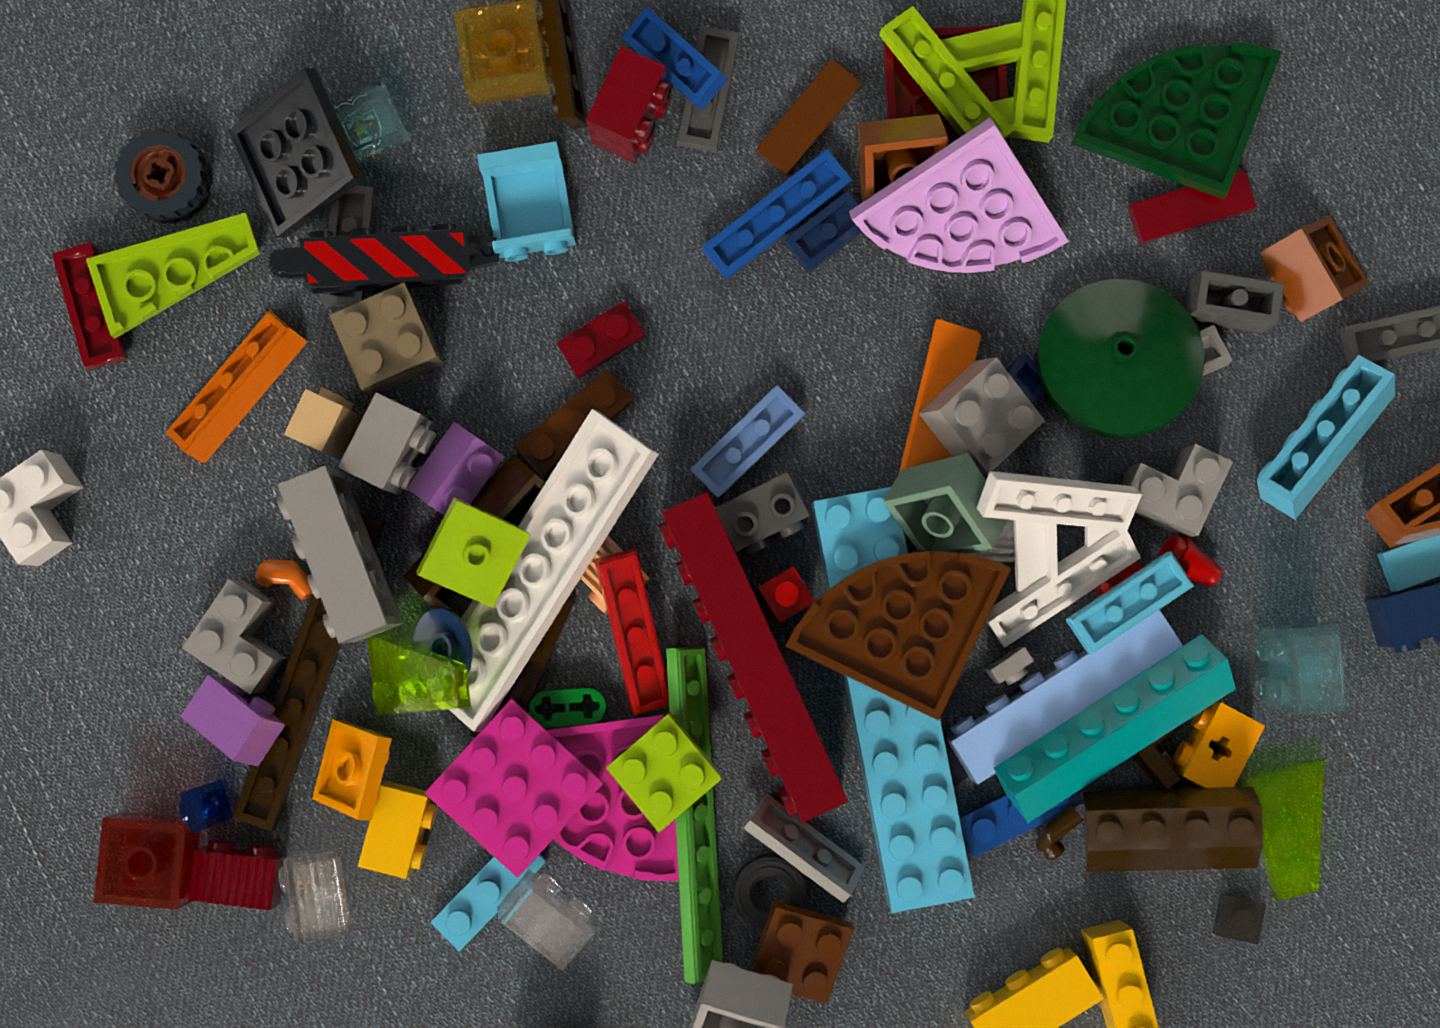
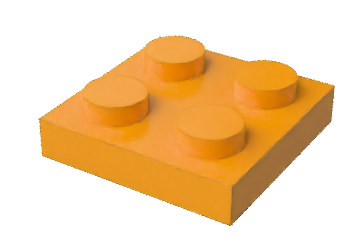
M332 719L312 799L357 820L371 821L375 805L379 799V788L385 765L389 759V748L392 738L347 721Z

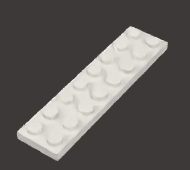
M594 409L590 411L518 526L527 530L531 536L494 608L472 600L461 618L469 631L473 651L472 664L466 680L455 690L446 692L430 688L423 680L420 683L422 687L474 732H481L489 724L659 455L656 451Z

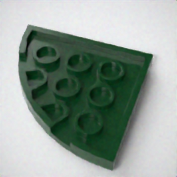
M1232 42L1230 46L1216 45L1204 47L1203 43H1198L1158 54L1139 63L1121 75L1114 85L1105 91L1100 98L1098 97L1081 121L1071 144L1224 199L1230 189L1282 51L1260 45Z

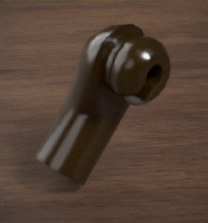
M1072 804L1047 821L1036 840L1038 852L1042 851L1048 860H1055L1064 853L1065 847L1059 839L1084 821Z

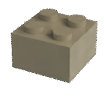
M401 283L329 315L361 390L370 396H374L376 392H383L445 364L415 294L405 283Z

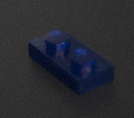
M222 779L179 793L182 800L179 803L180 816L184 824L190 827L192 834L233 819V813Z

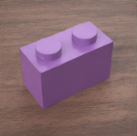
M453 422L407 489L445 516L454 497L468 504L472 503L504 456Z
M207 675L181 715L186 722L231 760L254 766L260 765L286 725L273 714L276 709L270 703L256 696L251 697L246 691L227 678L222 679L212 675Z

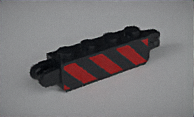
M442 223L433 225L430 231H416L414 226H397L391 228V233L375 234L374 229L358 228L350 230V235L333 236L332 231L326 230L312 231L308 233V238H299L300 247L274 250L273 253L270 252V256H268L269 261H267L270 264L268 267L273 277L276 276L277 279L281 278L282 280L283 278H287V280L304 279V287L316 295L388 290L401 283H405L409 288L461 285L467 278L470 270L498 264L499 253L495 254L492 246V241H496L497 237L467 235V228L456 229V224Z

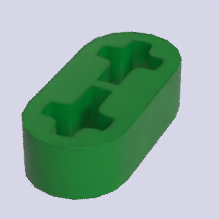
M592 687L551 689L539 692L532 698L529 703V714L540 725L548 728L594 724L604 717L607 712L608 703L602 691ZM585 694H590L592 701L599 702L600 709L594 710L592 717H586L584 710H572L571 703H580L585 700ZM545 697H550L552 704H565V711H557L552 714V720H546L545 713H538L537 706L544 703Z

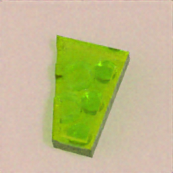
M380 633L367 638L375 716L471 707L466 664L433 652H422L414 649V645L405 642H394L389 640V636Z
M1315 759L1241 779L1243 787L1254 788L1262 805L1263 848L1261 854L1273 898L1278 901L1319 891L1325 763L1323 759Z

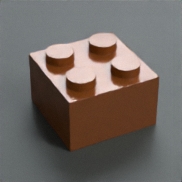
M939 114L858 123L859 180L862 202L948 146V135Z

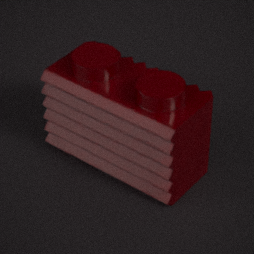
M215 839L209 840L208 845L195 850L188 896L189 901L271 910L280 904L287 856L275 854L274 846L254 844L250 845L249 850L234 849L235 842Z

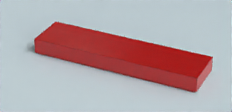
M632 548L594 559L631 712L635 716L668 706V681L637 551Z

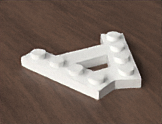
M989 472L976 509L983 517L1010 519L1014 523L1016 591L993 605L986 620L1004 648L1141 558L1127 531L1142 496L1134 486ZM1057 524L1084 526L1085 545L1057 563Z

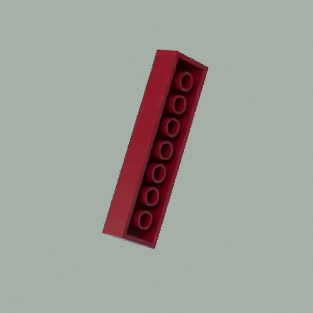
M708 492L661 512L665 522L658 525L669 550L676 546L679 550L682 560L675 563L685 586L694 584L700 598L692 602L702 624L708 621L712 623L717 636L710 638V642L719 661L728 659L734 673L728 675L727 679L736 699L739 700L745 697L749 705L750 711L744 713V717L754 739L760 736L764 738L768 748L761 751L762 757L771 777L780 774L784 786L778 788V791L789 816L797 813L801 823L847 803L846 795Z

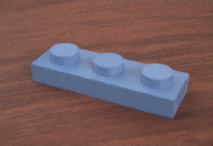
M776 385L690 471L719 499L805 416V413Z

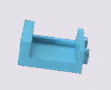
M557 141L477 155L479 170L484 179L493 237H497L496 241H492L493 251L495 254L499 253V258L504 257V260L508 262L527 259L528 253L544 251L546 255H556L568 251V246L576 245L562 157Z

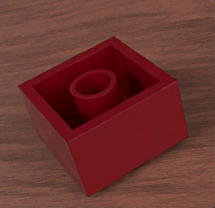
M620 47L586 118L593 145L635 164L640 153L644 155L648 153L655 137V132L651 131L657 117L660 119L665 117L672 101V97L668 95L671 83L667 81L666 66L625 47Z

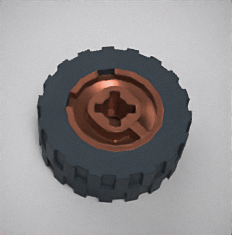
M156 129L155 132L148 130L142 132V135L137 138L133 137L129 140L130 143L119 152L120 157L115 162L114 167L116 169L114 181L119 188L117 191L120 197L127 201L126 204L148 220L152 219L160 224L164 222L176 224L183 219L186 221L192 218L191 215L195 212H199L203 208L202 205L205 200L209 199L211 194L209 190L213 181L210 177V165L205 161L206 157L202 152L180 134L173 131L169 133L164 129Z

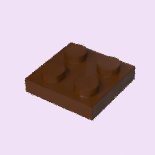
M774 901L749 971L761 975L776 976L782 981L793 984L792 995L827 1004L854 931L853 925L845 920Z

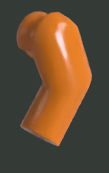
M268 559L259 565L255 573V579L260 586L269 588L270 585L288 584L301 601L313 594L308 583V575L295 561Z

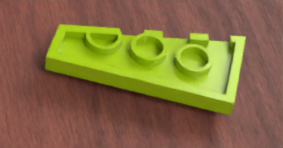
M245 212L90 257L86 261L110 335L115 339L261 253L249 217Z

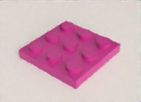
M511 699L430 786L425 794L518 878L602 786L603 781L518 703Z

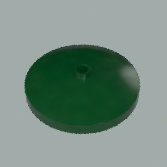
M1107 279L1090 283L1077 289L1063 299L1053 310L1039 340L1037 367L1040 381L1048 399L1071 423L1100 436L1133 438L1165 427L1188 406L1196 394L1203 376L1204 347L1200 332L1193 318L1170 294L1151 284L1137 280ZM1122 349L1126 351L1127 355L1121 354L1118 350Z

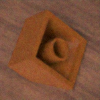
M1330 215L1297 230L1260 252L1264 260L1263 268L1271 280L1284 284V305L1292 315L1298 318L1299 322L1312 317L1370 284Z

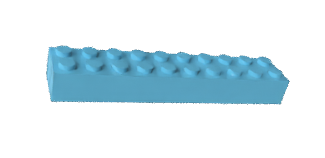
M891 487L813 501L811 504L827 591L842 579L861 568L887 558L908 554L903 529L883 502ZM843 675L888 907L892 913L975 898L940 719L939 721Z

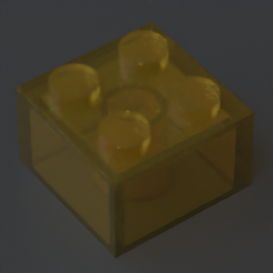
M534 0L453 11L465 91L473 106L551 94L539 24L540 19Z

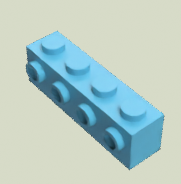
M1358 355L1348 368H1344L1338 374L1323 399H1319L1313 405L1298 430H1294L1288 436L1276 458L1263 467L1257 478L1260 499L1296 520L1394 398L1395 374Z

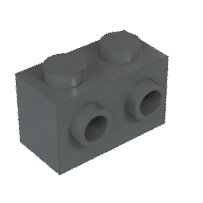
M1205 269L1188 281L1184 308L1191 315L1194 322L1263 333L1278 324L1284 284L1269 282L1267 278L1261 276L1240 277L1228 275L1226 271L1219 269Z
M788 472L715 507L735 553L744 550L746 556H750L768 547L765 539L779 532L784 539L804 529L802 521L810 516Z

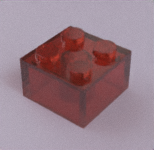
M118 812L103 817L93 903L178 910L193 902L188 900L194 853L200 847L202 819L132 812Z

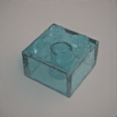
M1340 626L1260 628L1261 637L1257 639L1256 648L1259 660L1263 661L1264 678L1260 680L1259 691L1262 701L1266 702V709L1293 714L1346 711Z

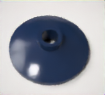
M437 608L426 612L418 621L413 635L412 651L416 669L422 680L430 688L440 692L455 690L466 680L472 664L473 651L469 631L463 620L449 609Z

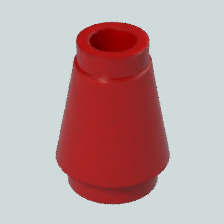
M1178 535L1171 536L1159 552L1158 557L1171 551L1191 581L1212 587L1221 577L1222 567L1216 564L1213 559L1187 536L1182 538Z

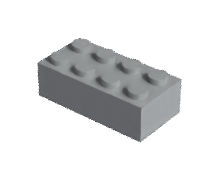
M322 466L277 484L281 496L277 497L279 509L286 520L291 519L297 534L292 536L293 545L298 556L302 560L305 558L312 573L307 576L308 583L313 595L317 599H322L327 612L323 615V622L330 637H336L338 643L359 642L404 624L345 472L328 466Z

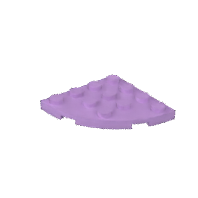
M991 117L849 211L851 219L860 230L882 249L885 250L887 248L905 257L911 264L946 272L973 273L993 271L995 265L1006 264L1019 259L1022 263L1050 253L1069 242Z

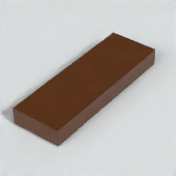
M831 58L756 148V154L787 178L860 90L862 82Z

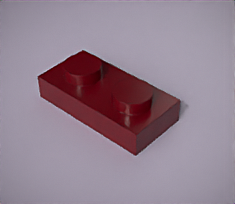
M622 301L556 344L577 378L580 379L644 339L646 335L626 303Z

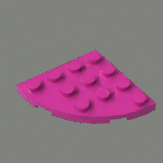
M664 714L547 729L553 737L603 781L602 786L554 838L564 849L601 870H608L639 880H679L676 819L659 833L606 769L607 766L665 717Z

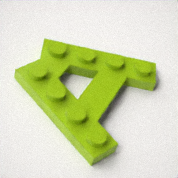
M1023 0L1020 22L942 40L939 39L914 6H911L882 27L879 36L960 137L991 117L1005 140L1008 137L1049 143L1053 138L1066 0ZM1017 61L1014 95L1011 98L990 102L967 74L968 72Z

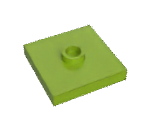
M454 497L416 572L418 576L494 608L531 534L523 528Z

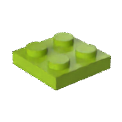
M672 713L667 714L606 767L659 833L724 778L722 773Z

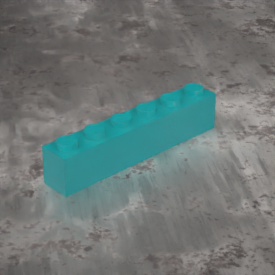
M1199 635L994 767L993 769L1006 796L1027 823L1031 822L1234 691L1236 686L1228 659L1205 636Z

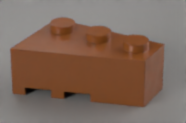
M1440 463L1377 502L1364 515L1389 548L1440 535Z

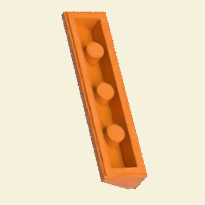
M269 310L170 426L166 434L185 453L202 463L207 462L306 345V340Z
M936 319L899 473L902 469L952 457L918 413L973 361H976L981 340L979 332Z

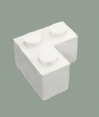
M40 450L0 478V539L19 565L40 566L72 544L50 510L82 489L83 486L60 454Z

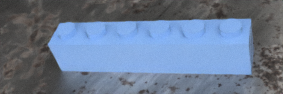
M1159 609L1093 654H1088L1086 650L1076 654L1072 650L1053 662L1056 667L1054 670L1044 676L1037 672L1026 678L1019 684L1022 689L1010 698L1003 694L985 705L988 712L974 720L972 716H968L957 722L950 728L953 734L945 740L955 753L970 780L979 784L995 774L994 767L1183 645Z

